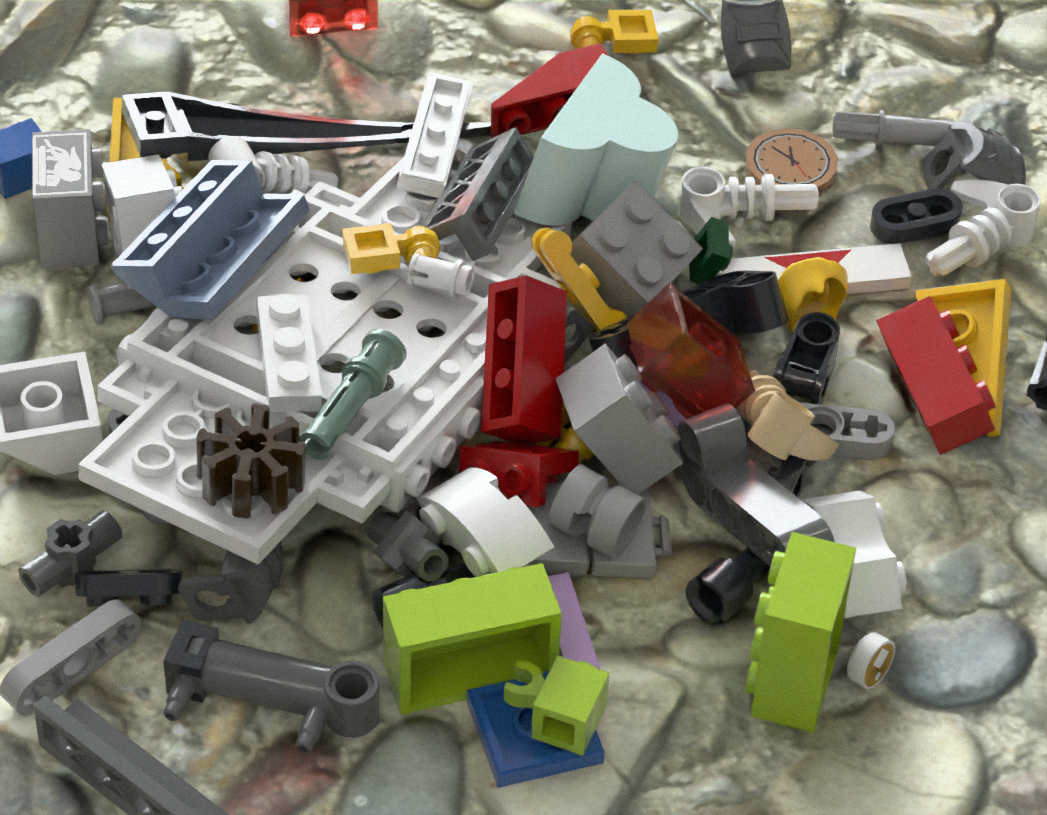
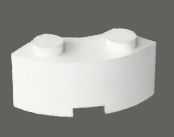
M473 467L468 468L416 498L422 508L419 511L422 523L441 538L442 544L451 545L462 553L467 567L476 577L502 572L512 567H523L554 548L548 535L524 502L517 495L508 500L498 488L497 477L486 470Z
M852 491L800 499L827 522L836 543L857 548L845 618L902 609L900 593L906 591L905 571L900 561H897L896 556L890 551L884 539V515L878 502L875 503V497L862 491Z

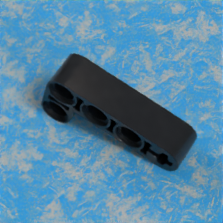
M741 270L714 277L600 329L589 336V342L593 352L606 344L617 358L625 354L635 365L642 377L733 333L769 331L786 324L789 321L776 272Z

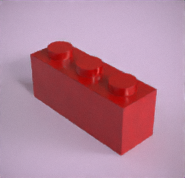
M527 275L489 284L481 432L522 444H532L561 438L562 396L556 378L564 373L567 291Z
M928 296L876 320L891 357L939 455L995 430L988 413L989 410L996 408L995 402L984 380L974 383L971 374L978 372L977 367L966 345L956 347L953 339L960 337L948 310L939 313L931 296Z

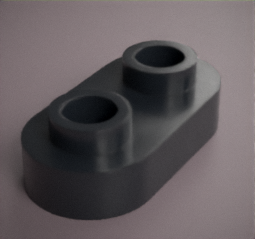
M940 188L885 198L873 206L870 230L876 238L889 244H901L947 234L954 225L960 222L963 205L956 194Z
M126 569L75 573V595L86 597L87 606L100 607L111 600H119V597L140 596L141 605L172 604L173 594H180L178 586L183 579V570Z

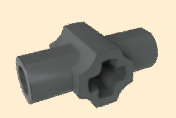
M105 510L100 511L85 523L81 519L75 521L60 519L47 528L46 550L18 569L23 585L36 597H40L56 584L61 587L75 585V573L93 571V567L96 564V556L122 538V530L119 523Z
M405 511L400 518L390 512H381L369 523V538L378 545L373 552L402 577L416 574L425 581H435L448 568V556L438 547L442 542L441 538L408 511Z

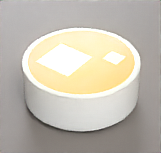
M877 632L864 636L855 646L847 665L848 678L866 689L875 687L884 678L892 664L895 655L894 642Z

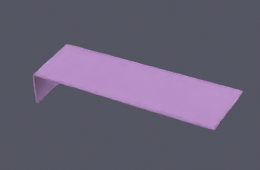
M569 572L548 576L562 612L560 648L563 657L576 662H587L600 669Z

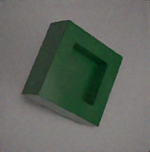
M714 217L707 221L694 238L703 249L689 263V282L698 285L714 278L719 271L726 270L733 254V246L729 244L728 222Z

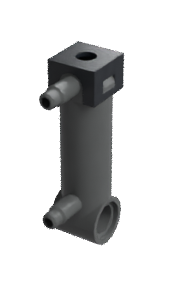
M184 619L181 620L163 660L166 692L168 694L167 704L163 713L165 718L170 721L180 719L190 700L203 703L207 693L304 716L296 742V748L302 753L312 751L314 744L320 738L326 722L334 733L351 738L368 734L379 722V678L376 671L370 665L361 661L349 660L340 662L335 666H329L219 640V630L217 627Z

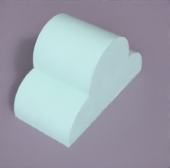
M602 53L540 138L514 211L515 215L544 225L568 224L578 219L580 215L594 221L634 180L654 199L677 142L678 130L674 121L667 113L639 97L641 93L640 82L628 67Z

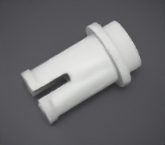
M414 253L408 270L414 271V274L409 273L407 275V282L410 285H420L449 292L450 298L456 299L459 295L467 296L469 294L474 279V268L467 266L465 260L458 259L456 263Z

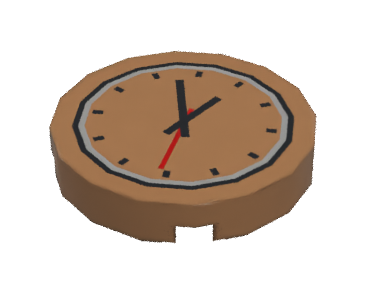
M790 128L771 130L756 137L749 145L744 172L746 177L754 178L755 185L761 184L763 174H773L775 185L814 184L818 188L820 197L823 190L828 187L830 190L835 183L838 158L833 147L822 137L813 133Z

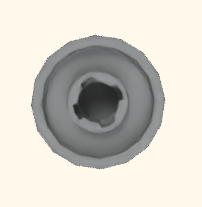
M579 464L571 471L560 487L550 509L548 522L549 525L573 538H578L583 534L586 535L588 546L612 559H616L626 549L635 535L645 513L647 500L621 485H617L612 489L608 488V478Z

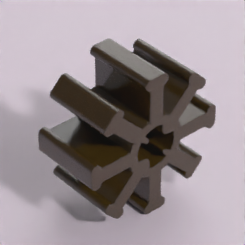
M263 404L251 405L250 426L243 427L231 415L230 408H224L214 414L215 433L207 432L206 429L202 428L199 429L196 438L197 478L202 480L203 499L210 506H215L218 500L232 494V515L237 518L248 519L251 517L252 496L260 495L271 507L272 514H278L288 508V488L295 489L297 493H301L305 485L306 443L299 442L300 424L292 416H287L285 421L270 428V407Z

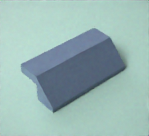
M211 160L113 262L111 268L118 278L171 318L214 319L308 214L310 209L304 194H263L252 160Z

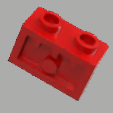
M506 441L459 446V473L472 467L486 470L497 477L498 488L508 500L517 495L527 507L536 508L544 506L546 502V483L557 482V474L571 472L579 465V450Z

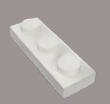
M279 294L276 296H257L256 314L267 404L270 407V413L320 411L322 392L308 295Z

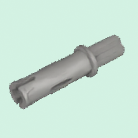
M879 110L878 114L838 111L833 117L832 133L833 137L840 139L875 141V146H881L882 143H898L935 147L949 133L948 126L950 124H971V121L962 122L885 115L884 110Z

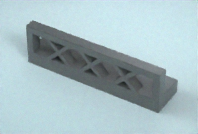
M516 127L469 149L422 225L434 231L439 240L456 234L472 261L489 255L516 208L534 158Z
M46 695L33 705L39 745L126 814L229 815L79 699L65 710Z

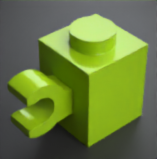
M557 655L545 680L538 666L528 661H517L514 679L525 682L527 685L517 686L506 682L504 686V701L514 707L533 709L531 738L583 756L607 707L610 673L597 669L590 663L576 662Z

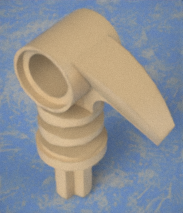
M751 370L747 376L741 373L737 376L735 382L740 388L736 396V406L741 416L752 425L747 436L756 445L782 460H787L789 455L814 461L831 458L839 444L822 431L810 425L815 415L801 403L788 396L785 388L776 378L769 375H761L755 370Z

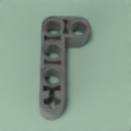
M726 403L679 422L678 433L681 437L679 448L683 461L681 465L684 484L688 494L699 508L743 545L750 548L768 566H771L775 551L785 553L791 532L835 542L830 527L817 512L748 458L745 427L740 415L732 405Z

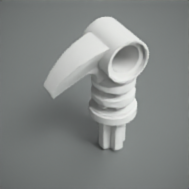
M237 136L226 137L218 141L211 148L208 155L209 162L211 160H252L263 194H290L293 190L306 194L319 181L337 188L339 181L338 177L332 172L309 168L307 161L301 156L289 155L285 157L284 155H272L264 151L254 155L248 143L243 138Z
M696 167L688 170L683 176L679 217L682 223L691 228L697 235L711 217L721 220L722 216L727 215L728 219H736L737 211H742L745 219H752L753 211H759V216L763 221H773L775 210H814L818 207L819 192L814 184L775 185L773 174H763L760 185H755L753 177H745L744 185H739L736 177H729L728 185H725L724 177L717 170L709 167ZM729 231V244H732L734 248L736 247V240Z
M989 180L954 181L950 189L951 192L956 194L961 200L980 206L985 210L968 221H961L954 225L949 231V241L928 253L925 262L930 267V273L935 277H939L940 275L949 274L963 264L972 268L979 267L988 260L989 256H992L999 249H1003L1006 246L1021 247L1027 245L1032 240L1041 202L1039 194L1033 188L1023 184L1006 185Z

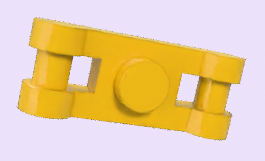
M541 228L533 234L531 247L558 286L567 291V298L573 307L593 325V332L627 318L623 312L609 308L600 297L596 289L601 284L591 269L584 263H581L579 266L570 255L572 241L566 233L550 228Z

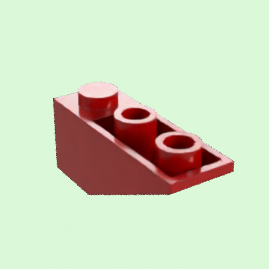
M594 44L558 53L491 103L490 138L492 139L515 127L520 135L547 129L602 53L609 56L602 44Z

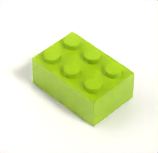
M791 532L785 553L775 551L768 575V583L774 586H770L768 593H761L754 620V625L762 626L763 628L757 627L749 659L756 660L751 663L745 686V692L754 695L751 717L815 733L839 652L856 547Z
M543 563L526 567H512L502 572L474 578H460L450 583L417 590L407 589L398 594L383 597L384 666L400 715L466 701L468 689L514 679L517 661L531 662L538 666L542 673L551 670L557 655L559 656L562 612Z

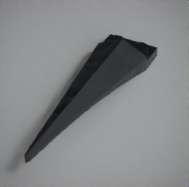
M173 92L122 95V113L140 157L159 154L161 159H165L173 154H177L178 160L187 162L208 160L211 148L218 141L231 136L243 138L254 155L261 151L271 154L408 143L414 123L378 122L289 114L215 102ZM463 123L460 138L489 136L491 123Z

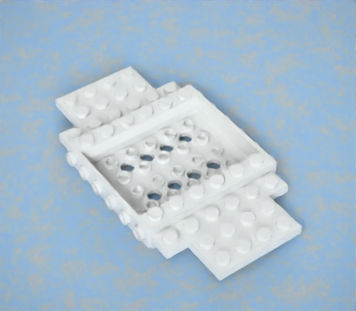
M404 157L361 198L321 181L306 194L293 190L290 194L305 195L310 211L214 319L171 318L161 309L157 308L140 328L132 335H127L121 341L116 354L119 366L97 386V402L129 417L78 464L79 480L258 565L316 503L360 523H363L379 505L398 513L413 496L419 497L423 493L429 478L439 467L445 468L450 463L456 448L465 438L471 439L481 424L489 284L527 275L560 288L554 279L535 272L542 265V262L531 247V239L533 234L541 228L558 230L569 236L572 222L564 225H544L526 220L515 215L513 212L489 255L472 261L456 234L439 240L441 249L437 259L456 263L458 259L465 260L467 266L474 268V279L469 294L467 296L459 295L458 298L454 299L450 298L449 292L408 284L407 275L409 273L414 274V271L408 270L409 263L404 260L403 256H400V269L384 270L373 274L360 273L351 275L343 247L342 229L391 223L395 235L405 234L408 229L423 225L439 199L397 189L398 177ZM451 169V171H450V175H449V179H448L447 185H448L449 181L451 180V178L453 177L454 173L456 172V171H454V170H452V169ZM310 272L317 278L310 282H299L292 279L290 275L300 276ZM349 290L358 294L355 299L348 301L337 299L332 295V293L342 294ZM279 294L308 295L322 392L321 408L342 382V372L331 373L325 371L321 365H333L339 361L346 363L349 358L358 356L362 350L364 337L373 329H383L397 336L404 344L407 354L400 368L391 370L386 377L387 382L393 388L381 393L377 397L368 399L327 458L319 460L306 454L303 492L297 493L295 489L288 488V508L278 514H272L271 507L260 495L252 496L251 517L248 519L237 518L232 515V494L218 500L215 506H210L203 499L202 480L197 478L196 438L199 429L204 428L207 432L215 433L214 414L224 408H230L231 415L243 427L250 426L251 405H268L259 333L246 335L235 329L236 327H248L252 324L258 325L256 314L257 296H276ZM393 308L402 315L395 319H384L377 316L374 312H385ZM437 327L443 330L445 334L437 338H428L421 335L418 330L425 331ZM319 411L270 413V428L285 421L287 416H292L300 424V437L318 415Z

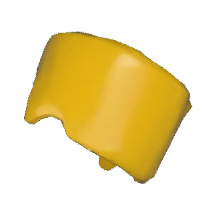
M815 257L793 263L786 268L778 279L789 321L784 324L785 327L793 334L798 320L807 313L813 312L826 313L836 320L838 311L847 296L849 286L847 271L842 265L835 261Z

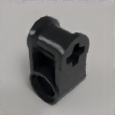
M821 312L807 313L802 316L796 324L785 352H782L773 375L783 385L787 394L809 400L811 404H822L836 364L840 326L832 316Z

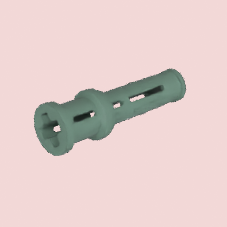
M383 329L369 331L362 341V350L358 356L347 360L342 368V382L328 398L312 423L309 424L299 437L300 442L306 443L307 455L319 460L327 458L368 399L377 397L387 386L386 377L390 371L400 368L405 361L407 354L405 346L393 333Z

